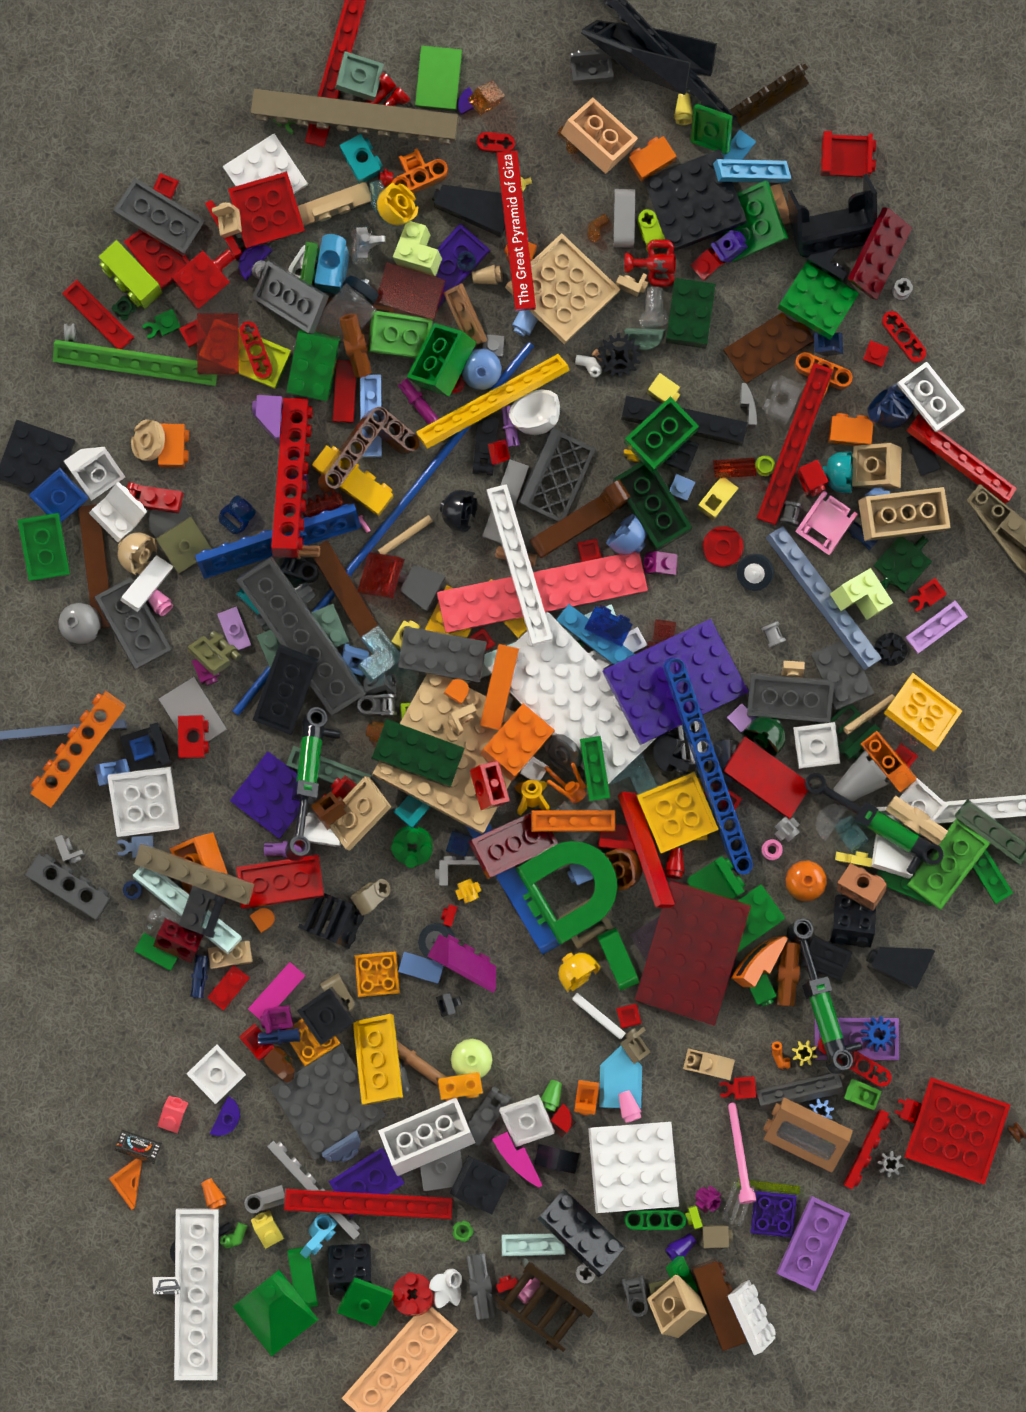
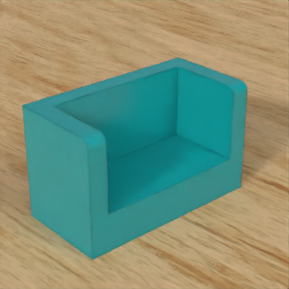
M408 795L393 813L408 826L414 828L431 807Z

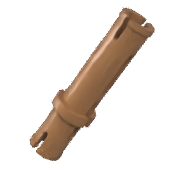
M397 1040L398 1057L404 1061V1064L406 1066L410 1065L439 1087L438 1079L447 1076L417 1056L414 1050L410 1051Z

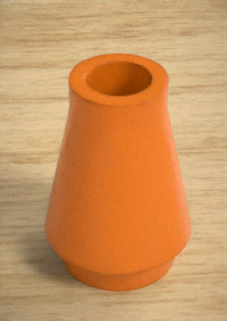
M212 1178L201 1183L207 1208L220 1209L227 1204L225 1201L226 1197Z

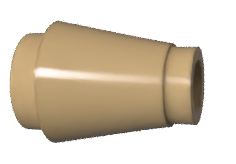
M494 264L472 271L473 283L498 285L499 282H503L501 266Z

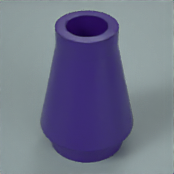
M688 1233L686 1236L668 1244L665 1252L672 1261L677 1256L685 1257L697 1241Z

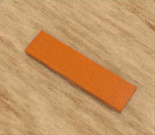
M502 644L498 645L480 726L501 729L519 648Z
M531 810V831H615V810Z

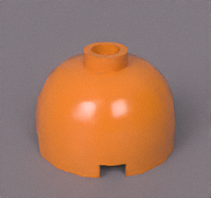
M809 860L793 864L787 871L785 886L788 893L794 899L802 902H810L819 898L827 885V878L823 868Z

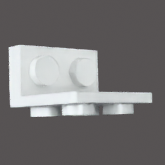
M117 482L108 495L89 514L117 542H120L137 526L147 513V510L141 502L137 501L129 493L126 487Z

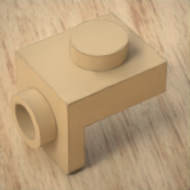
M221 203L219 206L212 208V213L218 217L220 236L226 238L242 232L238 208L231 203Z

